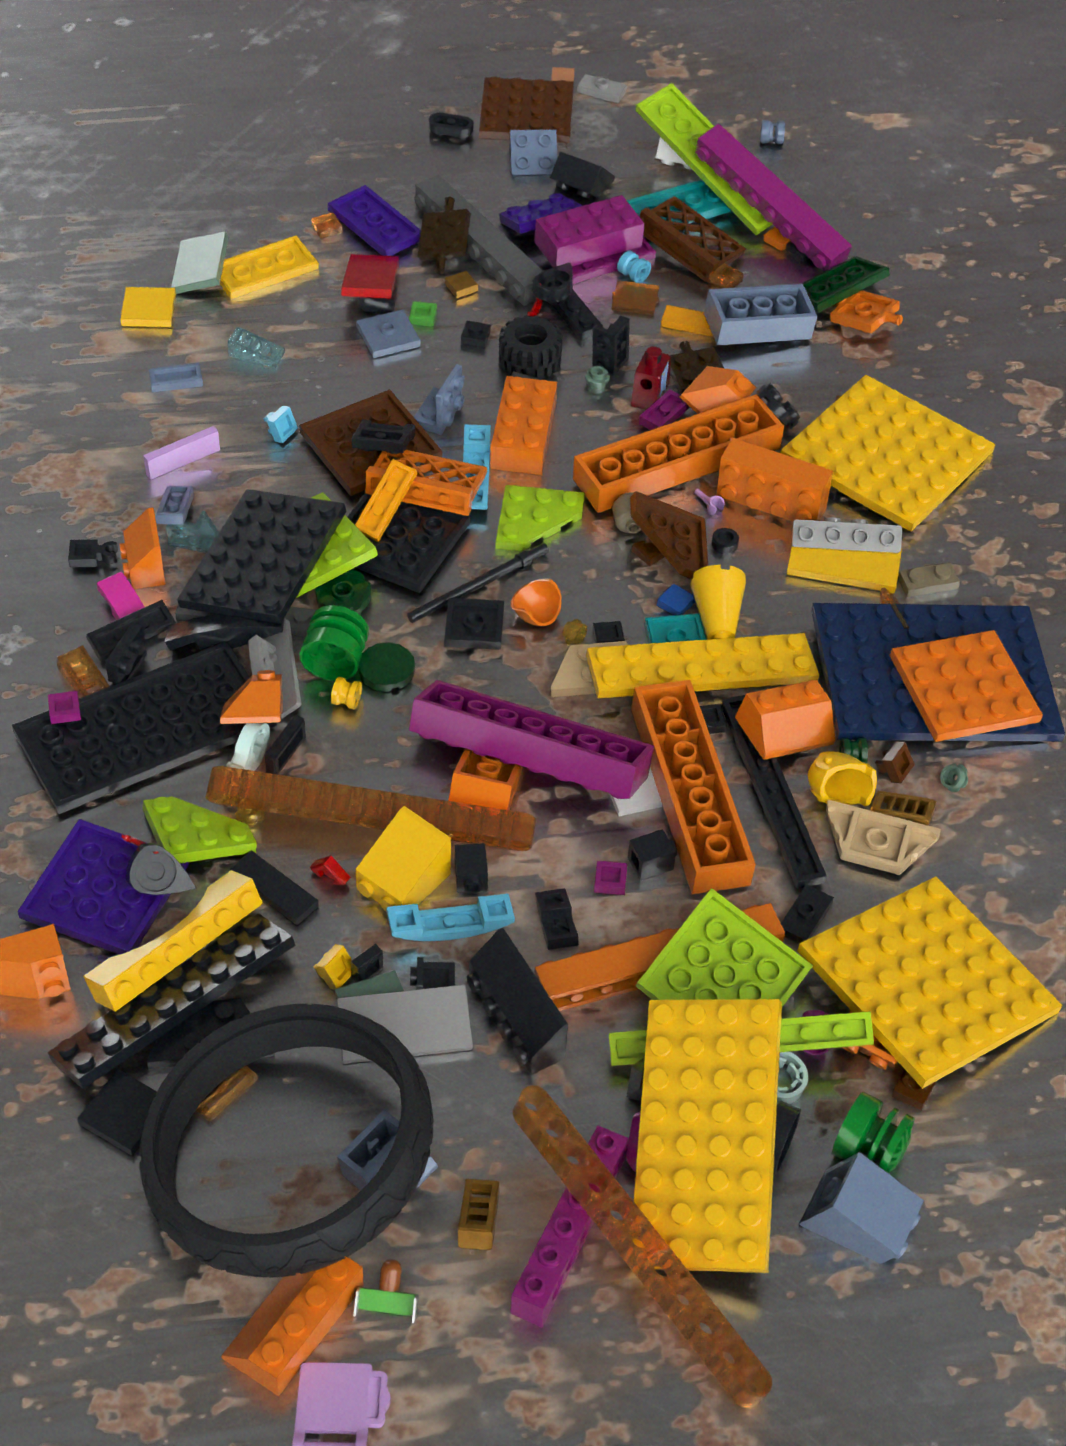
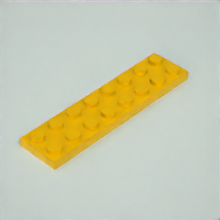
M805 633L587 648L586 652L598 699L633 696L634 687L691 680L694 691L791 685L816 679L818 681L820 676Z

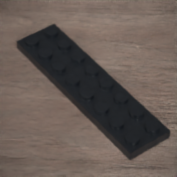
M258 913L246 919L243 924L229 933L219 937L217 941L205 949L196 952L190 959L177 966L116 1012L113 1010L109 1011L99 1019L87 1024L84 1029L75 1035L61 1041L58 1046L48 1052L49 1057L59 1069L84 1089L296 946L292 935Z

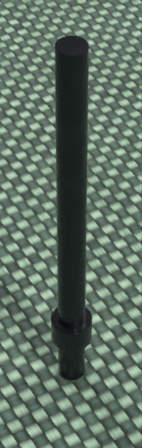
M542 543L529 551L523 550L515 554V558L407 613L409 621L414 623L447 606L448 598H462L518 568L524 569L532 565L533 560L549 553V548L545 543Z

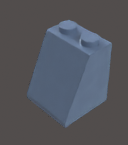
M859 1152L825 1170L799 1224L820 1236L882 1264L893 1258H899L905 1252L908 1246L906 1239L909 1232L920 1220L919 1210L924 1200Z

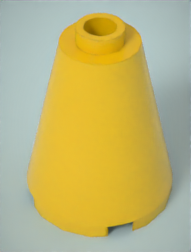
M710 565L695 571L690 585L707 639L735 638L746 586V575L735 566H730V570L721 569V565Z

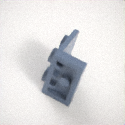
M510 130L509 150H511L512 176H551L557 161L556 130Z
M456 364L441 389L433 387L414 416L425 431L442 435L446 427L451 426L456 411L462 409L464 404L462 388L465 377L462 376V365Z

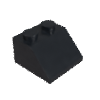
M560 151L550 178L557 182L556 187L565 191H569L570 188L577 190V195L589 199L590 195L598 198L614 181L615 176L599 165Z

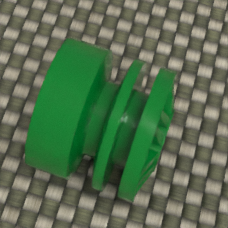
M330 605L317 609L311 618L307 635L299 652L302 665L311 674L323 680L335 681L339 676L348 680L353 677L358 670L362 651L369 636L368 624L357 612L343 606Z
M863 1091L850 1108L836 1137L831 1153L841 1160H845L859 1152L863 1153L875 1164L877 1161L880 1162L879 1167L890 1174L899 1165L909 1146L915 1118L906 1114L899 1126H897L896 1122L900 1110L894 1108L885 1119L881 1118L883 1101Z

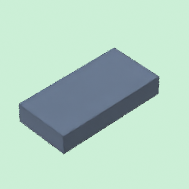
M200 363L149 369L152 393L203 387Z

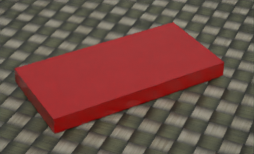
M351 254L341 286V296L390 299L398 271L399 256Z

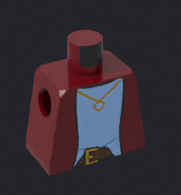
M649 347L636 369L631 399L632 407L647 410L664 395L670 382L671 357L668 354L662 353L659 347ZM649 380L652 382V388L648 389Z

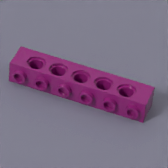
M597 1125L511 1295L510 1314L543 1328L626 1159L627 1137Z

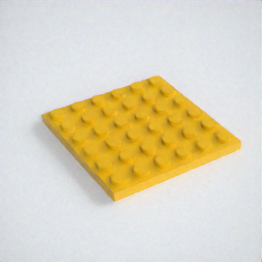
M865 375L784 446L780 453L833 470L831 486L838 489L837 491L912 532L993 453L995 443L876 379Z
M936 876L801 942L797 949V952L813 965L814 971L853 1013L871 1011L873 1035L922 1089L1058 1014L1063 1006Z

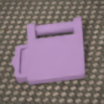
M302 1363L300 1366L292 1446H367L368 1428L383 1427L385 1413L390 1406L391 1397L387 1389V1374L383 1371H373L372 1365L365 1363ZM306 1433L356 1434V1442H305Z

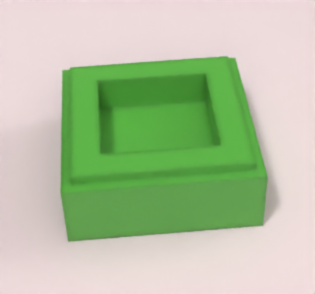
M413 301L409 315L411 324L434 327L437 304Z

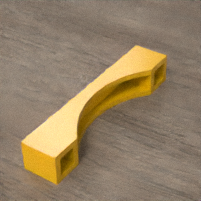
M229 871L207 887L204 896L197 906L172 929L141 947L106 959L83 977L95 1002L116 1012L261 906L263 902L253 879L235 871Z

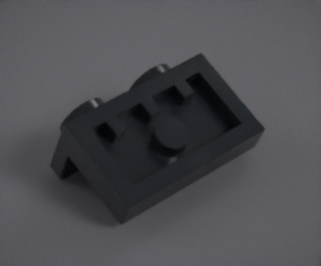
M620 316L614 324H610L608 329L597 325L593 328V367L601 366L608 373L615 375L628 360L630 318Z

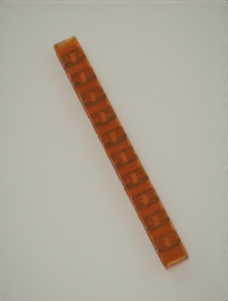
M215 766L212 768L205 796L208 801L219 805L385 830L403 806H406L451 837V841L470 844L485 843V846L515 851L531 850L536 825V818L523 812L226 766Z
M536 1085L525 1087L521 1091L512 1110L516 1123L731 1398L743 1408L757 1406L772 1388V1377L550 1095L542 1087ZM525 1103L533 1104L537 1110L529 1109ZM546 1130L554 1131L558 1137L550 1136ZM567 1156L576 1158L580 1165L571 1163ZM588 1183L597 1185L601 1192L593 1191ZM610 1211L618 1212L623 1220L614 1218ZM632 1238L640 1240L645 1248L636 1246ZM654 1266L661 1267L667 1276L659 1275ZM677 1295L684 1296L688 1300L689 1305L682 1304L678 1300ZM699 1323L706 1324L712 1334L705 1333ZM722 1352L729 1353L733 1357L734 1363L728 1362ZM746 1381L752 1382L756 1386L758 1393L750 1391L746 1386Z

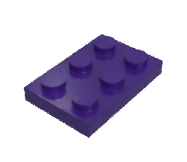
M557 193L550 195L549 199L529 201L528 205L522 207L511 206L507 208V211L499 213L500 223L521 234L534 230L536 219L583 205L563 196V194Z

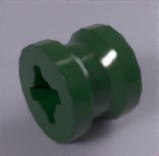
M841 738L839 752L853 756L861 762L868 763L866 738H858L856 741Z

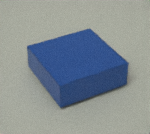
M675 584L670 586L657 599V606L672 615H683L695 604L694 595Z

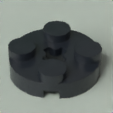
M771 383L767 386L763 385L756 392L761 399L764 398L767 401L766 405L785 425L788 424L790 429H793L799 423L800 415L797 413L796 408L788 400L783 403L780 392Z

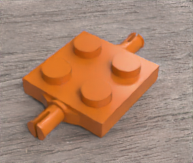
M863 290L834 304L833 306L837 308L830 313L831 322L871 334L883 323L890 322L900 325L903 321L902 315L895 314L900 309L899 300Z

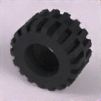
M527 315L522 318L516 317L514 321L509 320L506 322V326H502L501 333H499V363L503 370H507V374L512 375L513 372L536 377L540 380L544 376H551L552 372L558 370V366L561 365L562 332L554 322L550 323L549 319H542L540 316L529 317Z

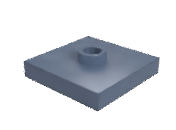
M403 309L356 321V327L373 358L421 347L420 338Z

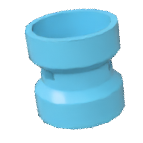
M629 250L619 259L617 269L622 274L629 275L630 279L638 284L648 277L651 271V263L643 258L639 259L636 253Z

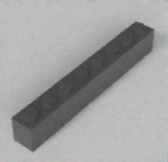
M440 175L415 184V203L425 213L442 211L444 209L445 197H453L455 199L453 210L468 209L471 217L466 252L523 306L536 301L537 298L533 296L532 281L543 270Z

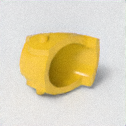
M826 751L819 753L807 774L808 782L811 786L810 791L818 798L819 802L826 804L828 800L848 805L861 804L866 807L870 805L876 790V770L868 763L861 762L857 758L841 752Z

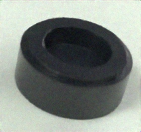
M720 528L714 531L711 545L715 551L729 554L737 550L739 544L737 532L729 528Z

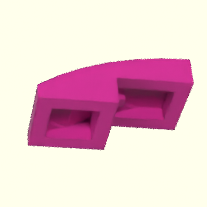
M122 571L97 582L98 591L110 605L112 615L116 620L144 608L142 601Z

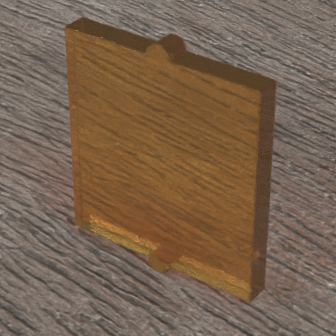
M617 280L616 289L612 292V310L654 315L656 304L659 303V286Z

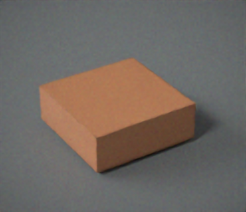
M553 67L551 81L564 80L574 82L575 68Z

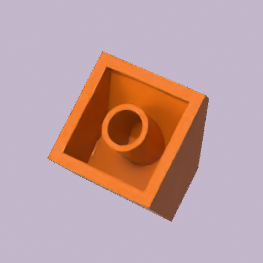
M152 507L147 508L123 531L125 543H119L122 560H128V562L122 563L124 575L127 579H131V585L134 589L165 585L161 549L154 508Z

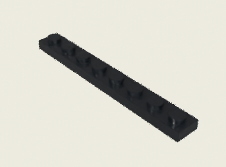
M745 695L722 699V711L796 889L804 888L806 884L814 886L826 883L827 875L777 758L763 760L735 718Z

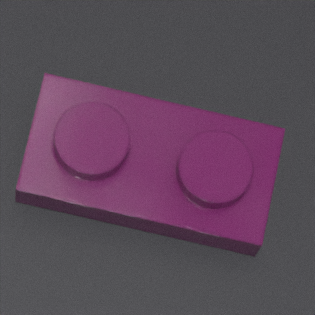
M669 389L639 416V424L649 430H653L675 422L690 407L679 397L680 394Z

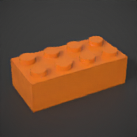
M506 376L491 442L490 469L534 475L543 474L556 409L557 382Z
M732 438L721 457L716 496L792 522L794 520L820 521L827 508L833 470Z

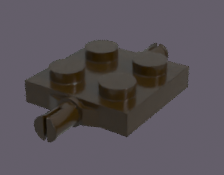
M445 197L444 209L442 211L423 213L417 256L421 261L435 260L434 272L437 274L445 273L447 260L454 257H463L466 254L471 213L468 209L453 210L455 202L453 197Z
M682 341L679 347L682 353L669 355L671 357L670 374L680 395L707 366L724 368L714 347L692 350L689 341H685V343Z

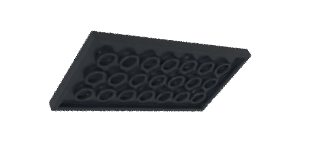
M226 641L79 698L81 720L51 724L49 711L15 723L12 725V728L57 813L61 814L236 743L246 723L220 724V716L224 704L250 677ZM277 722L267 723L270 728L277 726Z

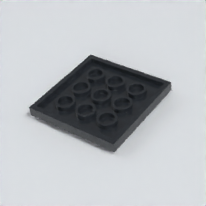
M364 494L347 516L354 525L372 495ZM401 502L379 542L367 537L376 547L378 556L355 568L420 593L469 526L470 515L465 516Z

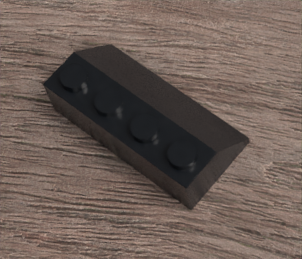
M504 928L497 930L469 961L467 982L470 989L474 993L478 992L481 996L487 1015L489 1017L494 1016L502 1038L505 1041L509 1040L511 1042L518 1063L521 1066L525 1065L531 1075L565 1059L568 1023Z

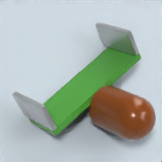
M388 1259L382 1264L379 1289L358 1287L353 1316H356L358 1309L410 1315L412 1316V1323L415 1322L419 1294L397 1292L400 1290L402 1274L401 1264L397 1260Z

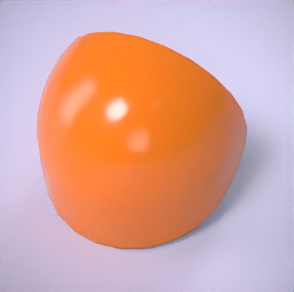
M538 579L529 582L521 587L511 599V607L523 621L534 626H548L552 624L558 617L562 604L560 590L551 579Z

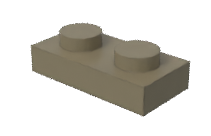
M951 562L900 570L898 574V580L906 597L955 590L959 588L960 580Z

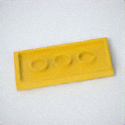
M297 235L225 259L220 286L230 299L315 271L319 269V264Z
M792 546L787 575L895 593L902 548L899 553Z

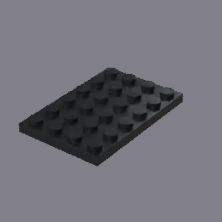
M246 489L177 599L179 607L281 624L346 513L345 503Z

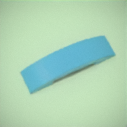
M464 425L463 462L487 467V474L472 501L471 509H488L491 425ZM471 473L465 474L467 478L475 476V474Z
M509 893L478 897V902L474 905L420 911L418 904L386 908L391 935L414 941H446L472 937L500 929L515 922Z

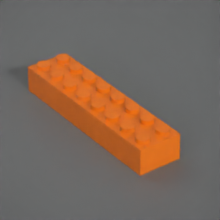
M758 394L576 455L574 456L573 480L580 490L585 493L586 498L597 513L611 509L618 497L624 493H634L637 491L648 496L719 471L721 457L732 438L772 451L781 449L784 425Z
M691 680L634 687L631 711L641 742L654 746L650 768L691 894L706 893L711 888L719 891L751 886L756 863Z

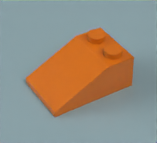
M465 748L453 772L448 805L455 806L461 811L473 810L485 813L486 816L491 818H506L513 802L523 766L505 764L498 758L489 755H477L472 750Z
M54 924L0 939V995L41 999L55 997L62 992L71 990Z

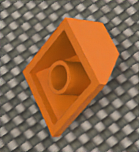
M707 366L679 397L699 414L749 397L757 387L738 370Z
M273 670L258 671L257 675H252L224 704L220 716V724L281 722L283 711L282 674H275Z

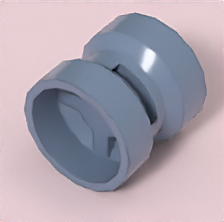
M762 120L760 143L773 141L776 144L783 145L785 121L771 123L769 120Z

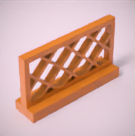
M405 450L404 453L389 454L386 451H382L374 466H369L366 471L365 494L372 495L391 463L388 456L400 458L396 459V461L416 469L418 473L402 502L469 516L472 501L487 474V467ZM420 462V463H425V464H424V465H420V466H415L414 463ZM441 468L451 469L444 472L440 471ZM432 471L434 473L429 476L423 475V473ZM471 473L475 474V476L467 478L465 474ZM458 477L460 480L450 482L449 478Z

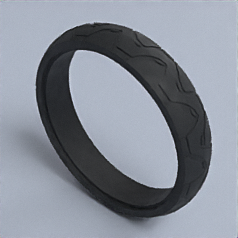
M290 1004L260 1010L245 1015L241 1019L238 1018L212 1032L201 1040V1043H197L183 1056V1059H180L159 1087L156 1093L157 1096L154 1097L147 1113L140 1141L139 1155L141 1156V1161H139V1169L143 1190L157 1223L177 1245L198 1261L218 1270H226L228 1273L251 1277L294 1276L296 1273L312 1272L332 1265L360 1250L368 1242L370 1243L394 1221L413 1195L425 1171L430 1155V1145L433 1140L434 1120L427 1081L422 1070L419 1069V1064L406 1046L388 1029L368 1017L347 1009L322 1004ZM330 1047L350 1051L369 1059L385 1070L396 1082L400 1089L401 1117L394 1144L386 1160L371 1181L355 1197L329 1215L310 1224L282 1232L245 1234L227 1231L203 1222L179 1203L174 1183V1165L183 1131L192 1114L206 1096L223 1080L247 1064L262 1057L289 1049Z

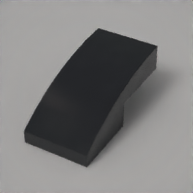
M566 889L535 892L538 914L547 949L553 950L579 946L578 933L572 919V907Z

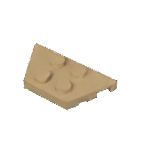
M626 641L570 645L551 685V697L596 694L586 658L587 648L629 644Z
M828 800L826 806V813L841 860L901 875L939 839L941 832L939 828Z

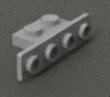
M832 517L824 518V521H793V547L885 553L901 552L902 526L867 524L868 520L851 519V523L840 522V518Z
M285 618L283 632L269 636L266 640L258 635L248 640L252 675H257V672L262 670H273L275 674H282L283 711L281 719L301 706L290 621Z

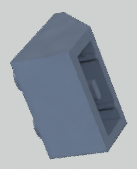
M385 1109L337 1156L342 1175L360 1190L371 1181L383 1165L398 1132L400 1121ZM430 1155L417 1188L438 1168L437 1163Z

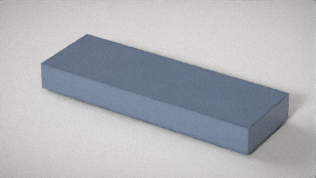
M167 486L156 513V524L184 525L194 497V487Z

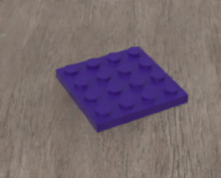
M79 819L19 908L18 915L20 919L42 927L54 924L56 932L120 955L138 948L170 894L152 895L141 893L132 888L126 880V869L129 859L139 846L124 841L121 838V835L124 834ZM189 862L180 864L186 870Z

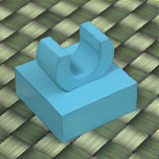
M281 406L276 412H270L263 418L268 423V432L272 434L274 441L278 443H284L298 429L292 411L288 406Z

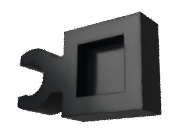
M98 539L70 540L69 567H97L98 561H103L107 564L117 563V542L109 541L99 545Z

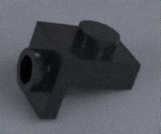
M417 957V967H410V986H416V990L455 986V962H424V957Z

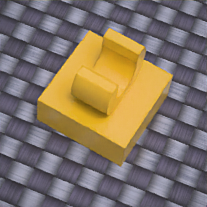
M335 944L313 966L318 976L323 978L328 987L333 990L341 988L352 975V959L343 945Z

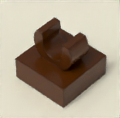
M895 741L889 750L882 752L884 756L882 761L876 760L875 764L880 773H888L891 783H902L915 764L906 742Z
M904 1070L893 1090L892 1097L922 1111L935 1087L936 1081L922 1089L909 1073Z

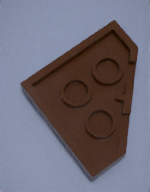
M635 491L630 497L631 518L680 575L693 579L695 571L708 566L705 518Z

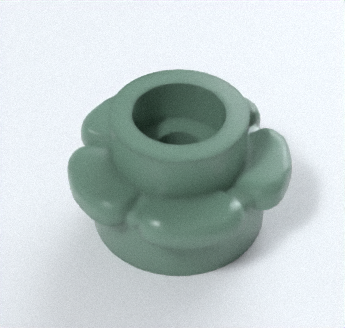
M594 366L587 370L585 379L589 387L602 389L610 380V375L603 367Z
M952 763L947 765L941 771V783L949 791L958 792L960 788H965L968 783V771L962 764Z

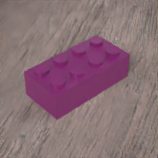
M623 195L536 219L535 243L553 267L571 262V266H576L641 247L644 222Z

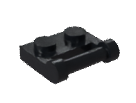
M363 419L351 438L352 448L368 452L378 450L386 451L389 454L404 453L410 440H414L415 425L372 423V420Z

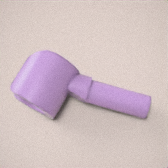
M700 489L694 491V494L708 505L707 513L709 515H715L717 508L723 511L725 501L722 497L712 496L710 498Z

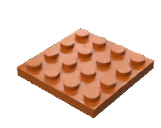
M995 630L896 647L891 650L890 657L935 742L1041 721L1043 716L1041 710Z

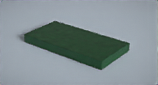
M854 256L802 284L815 312L819 313L890 276V272L886 266Z

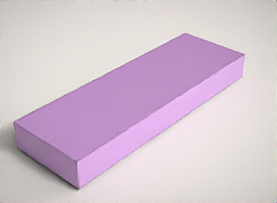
M212 426L143 455L146 475L152 480L220 451L218 430Z

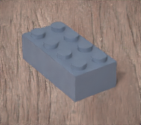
M803 284L709 289L704 309V315L717 345L811 339L817 319V314Z

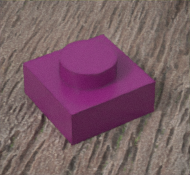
M78 691L48 694L51 724L81 720Z
M597 860L594 892L625 895L627 863Z

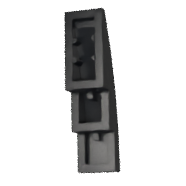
M222 614L193 618L167 626L165 643L169 650H173L196 642L200 650L227 641L231 649L247 645L248 640L255 635L264 639L283 632L284 619L281 624Z

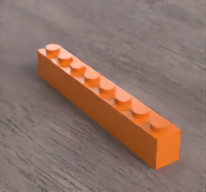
M771 903L761 906L753 905L746 910H742L779 940L784 941L785 931ZM669 928L654 935L635 937L628 942L617 945H605L591 952L576 953L569 958L546 961L539 966H535L534 974L559 1011L639 990L635 985L680 928Z

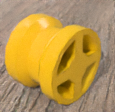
M337 677L331 692V704H345L349 709L355 710L361 698L362 682H348L344 677Z

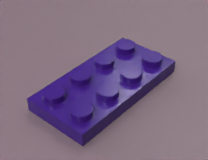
M366 185L328 202V211L381 255L392 256L420 241L421 229Z

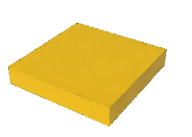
M126 287L120 319L121 326L171 327L176 299L175 288Z

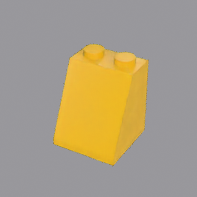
M403 806L355 869L356 888L364 897H370L379 903L385 912L386 908L391 906L419 905L451 875V837L406 806Z

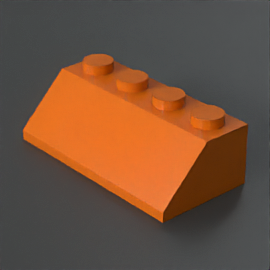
M345 1257L332 1265L312 1272L296 1273L294 1276L283 1277L221 1355L222 1359L277 1396H280L300 1370L301 1364L307 1361L355 1298L358 1287L364 1286L363 1266Z

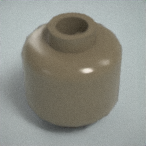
M624 493L618 497L612 506L615 524L620 531L635 534L640 532L641 528L631 518L630 497L634 493Z

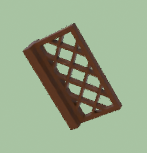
M676 196L671 197L652 210L646 207L640 212L639 217L644 222L643 236L706 283L713 280L716 272L744 255L746 251L745 247ZM672 206H674V207H676L677 209H679L681 212H678V211H670L669 208L672 207ZM671 218L682 219V223L671 222ZM687 220L695 221L699 225L688 224ZM689 231L698 232L700 236L689 235ZM705 233H706V234H712V235H714L716 238L706 237V236H705ZM707 245L718 246V250L708 249ZM723 247H729L733 249L734 252L724 251Z

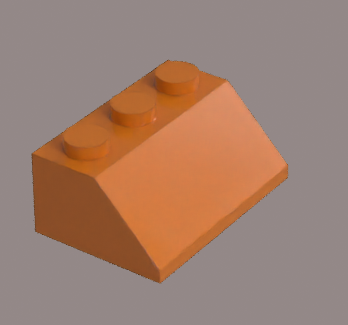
M817 679L746 693L735 715L736 720L763 760L834 745L836 741L832 702Z

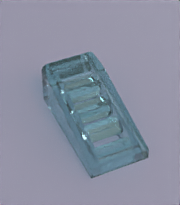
M238 327L228 340V353L230 357L276 368L285 354V348Z

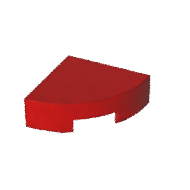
M331 855L315 860L310 866L317 876L321 878L323 875H326L334 880L333 884L345 885L351 878Z

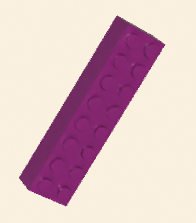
M440 680L434 681L414 698L409 731L418 733L422 738L438 739L444 741L448 746L470 749L477 755H489L500 759L505 764H518L527 767L531 772L547 773L555 776L560 781L579 783L586 789L601 790L610 793L611 796L618 799H630L648 778L654 746Z

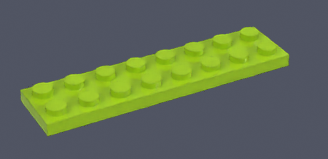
M673 83L636 104L635 111L755 235L773 225L771 222L766 221L756 208L750 206L743 196L735 192L730 184L722 177L716 175L706 162L699 159L695 153L698 138L712 129L714 125Z

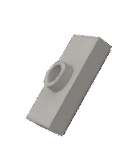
M588 74L584 75L577 86V93L614 103H619L627 91L626 84Z

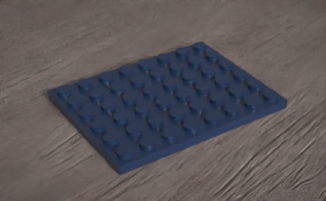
M813 603L811 613L827 692L832 702L837 740H841V738H848L849 740L866 738V740L934 741L890 657L892 648L995 630L1043 714L1041 721L944 741H1063L1065 737L1064 727L1029 606Z

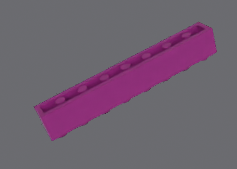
M717 124L698 138L695 153L699 159L706 162L716 175L722 177L730 184L731 188L743 196L750 206L756 208L766 221L771 222L785 238H788L795 244L801 253H805L817 268L825 272L848 259L852 245L720 124Z

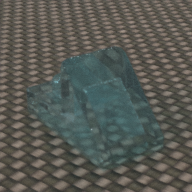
M202 510L196 524L184 522V525H166L169 546L207 553L215 538L220 534L204 510Z

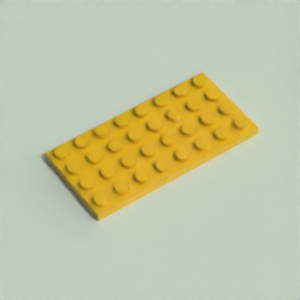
M780 999L649 1000L629 1266L631 1268L768 1273L782 1014Z

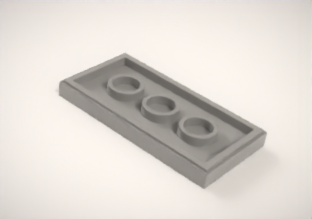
M465 985L337 998V1007L363 1015L381 1024L406 1046L412 1056L473 1050ZM342 1050L343 1064L370 1061L356 1053Z

